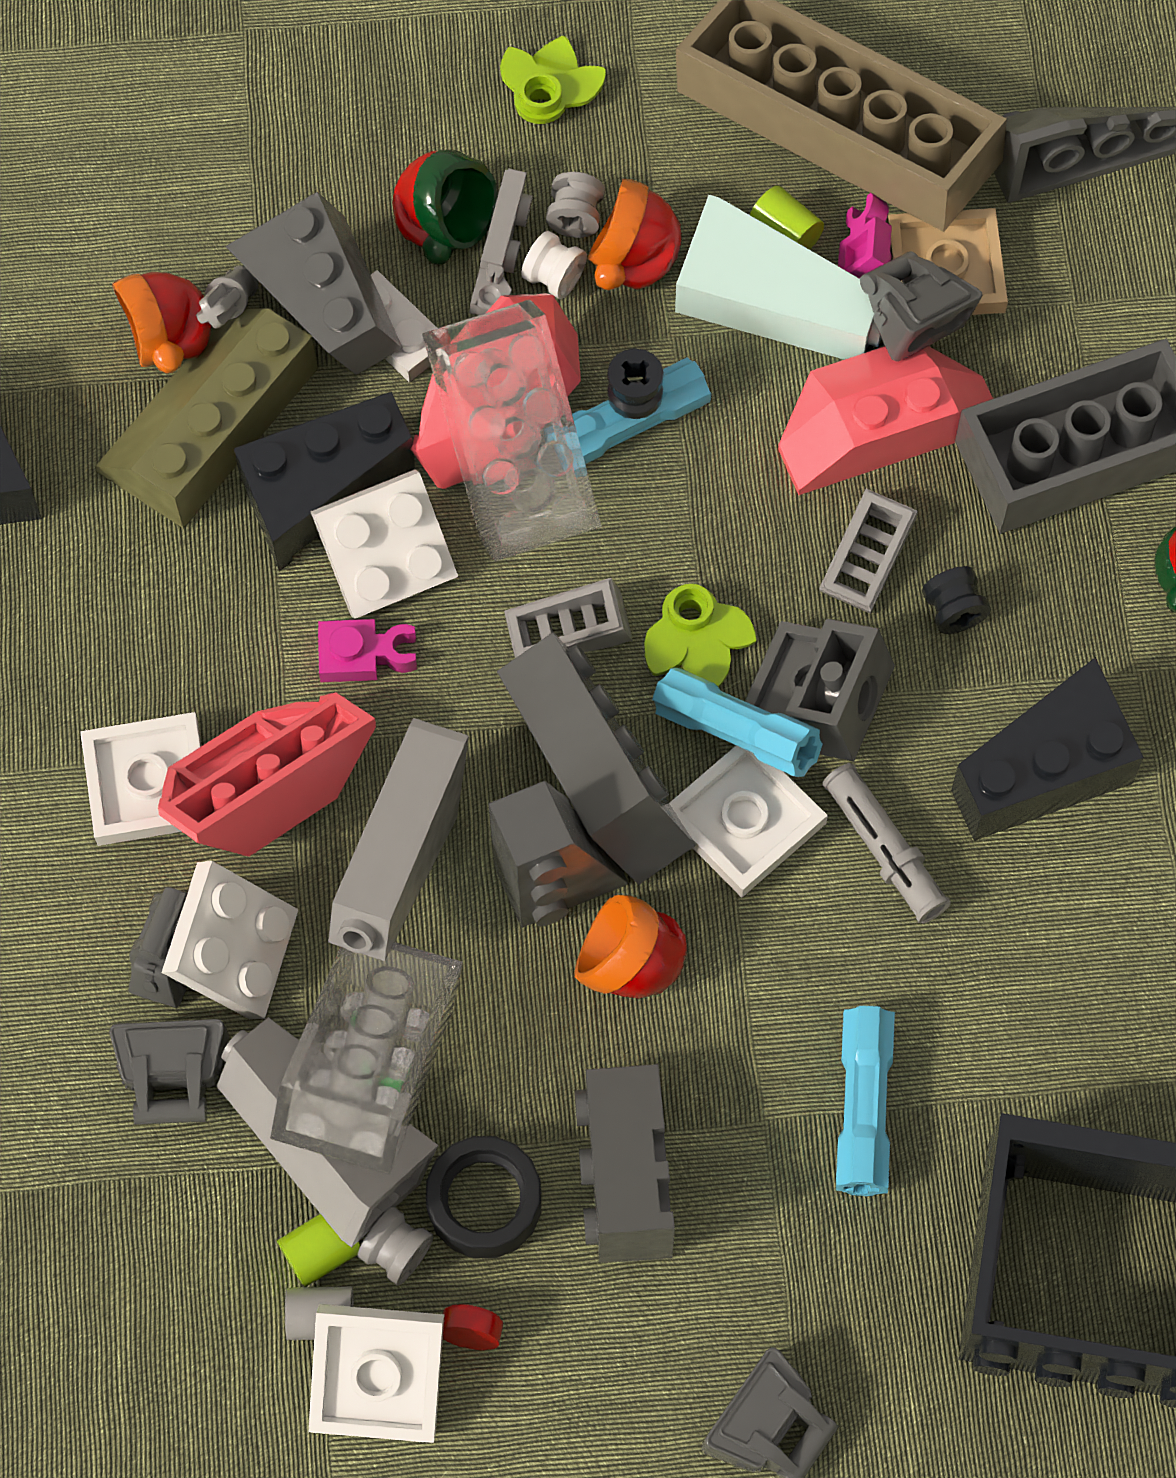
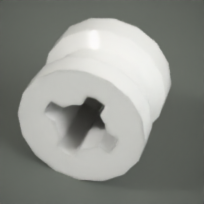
M550 231L543 232L534 242L525 258L521 271L522 278L532 284L538 282L545 284L551 295L558 299H563L572 291L581 277L586 264L587 253L577 246L567 248L561 244L560 238Z

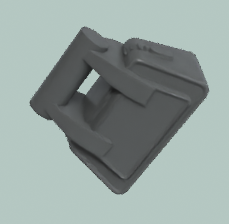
M912 251L871 270L860 278L861 288L868 294L874 312V322L891 359L896 362L963 328L983 296L978 288L947 269L938 267L932 261L918 257Z
M165 887L162 894H154L144 927L138 940L134 941L129 954L131 977L128 992L163 1005L178 1008L188 986L163 974L162 969L187 892Z
M218 1019L119 1023L112 1025L109 1034L118 1063L116 1067L123 1080L122 1084L126 1085L125 1088L135 1091L136 1101L133 1104L134 1124L207 1122L206 1091L207 1088L214 1087L218 1083L225 1063L221 1056L229 1043V1033L224 1023ZM187 1089L189 1098L154 1100V1090Z
M770 1347L702 1442L701 1449L708 1456L749 1472L760 1473L761 1468H767L777 1473L780 1478H805L839 1426L831 1418L816 1410L811 1401H809L812 1399L811 1390L798 1371L791 1366L777 1348ZM796 1422L807 1428V1430L787 1457L777 1446L792 1424Z

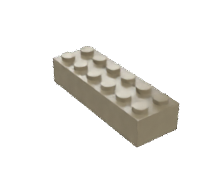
M719 0L676 48L677 91L943 232L1003 161L1007 118L776 0Z

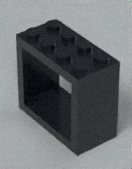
M1001 1113L987 1146L958 1360L973 1362L972 1369L974 1371L987 1375L1008 1376L1010 1369L1035 1373L1034 1380L1036 1382L1054 1387H1070L1073 1380L1097 1384V1392L1110 1397L1133 1398L1135 1391L1160 1395L1159 1402L1161 1404L1176 1408V1356L1006 1327L1004 1322L997 1320L989 1322L1008 1182L1014 1179H1023V1176L1176 1203V1143Z

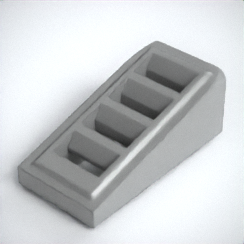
M866 488L820 585L819 591L871 614L916 521L917 510ZM872 516L896 527L894 535L892 536L865 524L868 517ZM861 534L888 546L885 555L857 543L859 535ZM850 553L879 565L876 574L847 562ZM840 573H846L870 584L867 593L864 594L837 582Z
M612 578L504 611L515 658L534 646L531 642L527 622L537 620L542 640L553 632L550 617L559 616L563 636L558 638L568 649L577 644L583 652H589L633 641L623 597ZM605 606L608 622L599 624L595 608ZM582 611L586 629L577 631L573 612Z

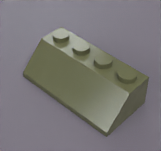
M269 308L245 309L237 318L228 319L220 328H214L211 331L208 344L200 356L187 359L96 464V472L181 528H184L237 466L234 448L258 440L317 371L318 366L313 337Z

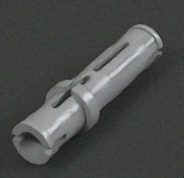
M847 763L836 768L824 779L822 785L832 795L855 831L860 835L881 865L880 875L885 883L895 885L916 915L919 923L924 924L937 918L950 906L951 901L943 894L924 867L925 857L918 847H910L888 816L886 810L861 778L853 763Z

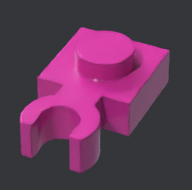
M872 193L867 195L866 207L863 213L853 206L848 209L846 225L850 228V235L842 240L839 245L838 267L859 279L862 275L891 261L892 226L885 222L889 213V205Z
M375 619L318 621L320 682L377 680V665H388L389 668L400 673L416 670V654H400L395 651V648L401 643L416 642L415 627L408 624H400L391 627L385 634H376Z

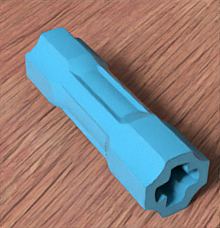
M686 357L663 369L662 402L658 409L648 417L640 419L625 418L616 413L610 406L609 400L589 410H579L544 427L543 438L557 467L567 474L603 456L607 449L665 420H675L710 403L711 392L707 386L705 376L697 363Z
M670 668L667 675L657 683L652 699L656 705L657 715L691 730L706 731L752 752L759 761L795 777H804L809 768L817 763L823 745L820 741V729L786 714L770 713L722 692L715 683L680 668Z
M858 1006L853 1009H844L841 1061L846 1070L844 1124L843 1130L838 1137L836 1191L846 1192L855 1196H873L888 1193L890 1140L885 1132L887 1073L893 1064L895 1012L884 1010L878 1006Z

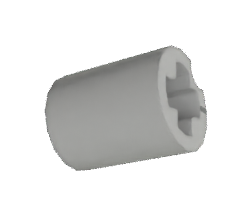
M353 1287L287 1288L285 1296L286 1339L314 1340L316 1312L319 1304L354 1307Z

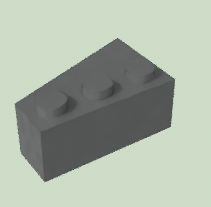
M320 193L312 194L225 246L331 356L355 375L402 349V345L345 216Z
M546 781L488 803L494 868L521 928L535 922L537 926L555 923L568 914L569 908L629 884L622 868L590 837L568 798Z
M654 1064L585 1069L586 1089L574 1090L577 1126H589L590 1148L579 1149L581 1186L593 1185L595 1202L594 1208H583L586 1245H598L599 1263L672 1258L675 1225L673 1211L670 1209L668 1185L670 1183L668 1161H666L665 1125L659 1066Z

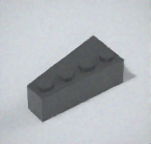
M552 632L497 671L590 837L638 885L696 846L666 799L669 795L666 787L655 771L649 765L646 767L640 758L644 754L641 745L625 724L620 726L614 716L620 713L616 703L601 684L595 687L589 678L596 673V670L577 644L568 649L557 635Z

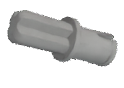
M240 265L235 266L233 271L231 269L228 270L225 276L215 278L208 284L205 296L199 301L201 310L196 314L198 321L201 324L209 322L216 329L224 325L228 319L237 318L245 311L248 299L256 293L258 280L245 266Z

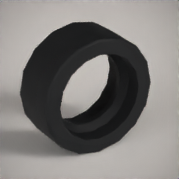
M471 1136L452 1144L435 1160L426 1180V1207L436 1235L453 1251L473 1259L498 1258L517 1250L533 1234L541 1216V1180L532 1159L516 1144L497 1136ZM476 1163H493L505 1168L515 1178L520 1189V1204L515 1216L504 1227L492 1232H476L463 1227L453 1217L448 1205V1191L453 1179L464 1168Z

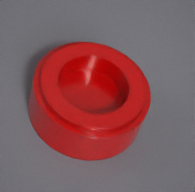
M462 1304L451 1305L443 1310V1340L456 1346L474 1350H492L499 1346L503 1321L494 1312L481 1307Z

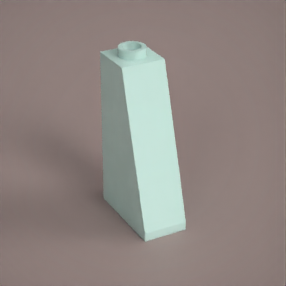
M708 195L676 283V313L844 360L866 353L869 345L879 347L882 338L873 319L874 312L868 294L862 290L859 278L723 199Z

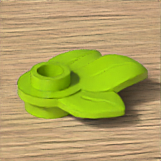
M560 36L546 44L533 56L521 49L508 47L500 64L503 82L515 93L514 105L517 113L524 120L535 124L553 122L564 113L566 108L588 104L595 99L605 83L606 69L604 67H578L575 52L566 36ZM538 99H544L548 102L536 103L534 101Z
M684 584L673 589L666 596L662 606V619L657 621L647 631L644 642L645 661L649 671L654 676L668 673L670 668L681 666V669L713 682L720 688L729 674L731 662L730 649H742L755 644V630L750 618L740 608L717 603L714 595L700 585ZM686 608H693L700 613V616L697 619L688 620L684 619L680 613Z

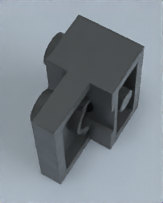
M827 618L822 629L780 621L745 702L770 713L786 714L820 729V741L823 743L820 751L821 755L854 762L895 664L878 628Z

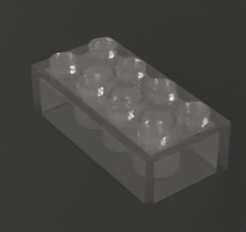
M529 299L422 333L479 538L493 560L496 562L602 527L546 315Z
M394 942L385 961L364 954L354 953L340 947L280 1084L270 1139L391 1175L452 1015L463 962Z

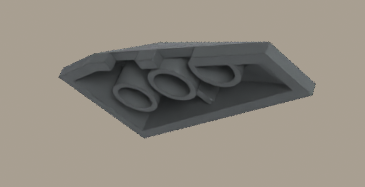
M1040 107L1023 113L1019 111L1002 115L1007 118L1003 161L994 171V174L1007 203H1011L1176 154V107Z

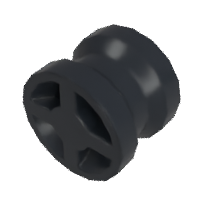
M633 348L620 352L609 363L607 396L610 406L619 415L631 419L645 418L654 413L660 406L663 396L662 383L664 372L661 362L654 354L644 349ZM642 377L643 379L630 382L627 378Z
M961 566L946 570L931 578L922 588L926 602L929 605H933L937 611L934 621L939 632L942 634H955L965 631L981 623L990 615L991 607L985 596L979 595L976 590L979 580L972 567Z

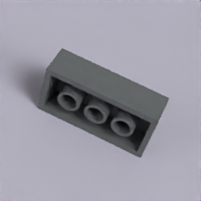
M1167 338L961 411L955 443L1000 534L1176 472V355Z

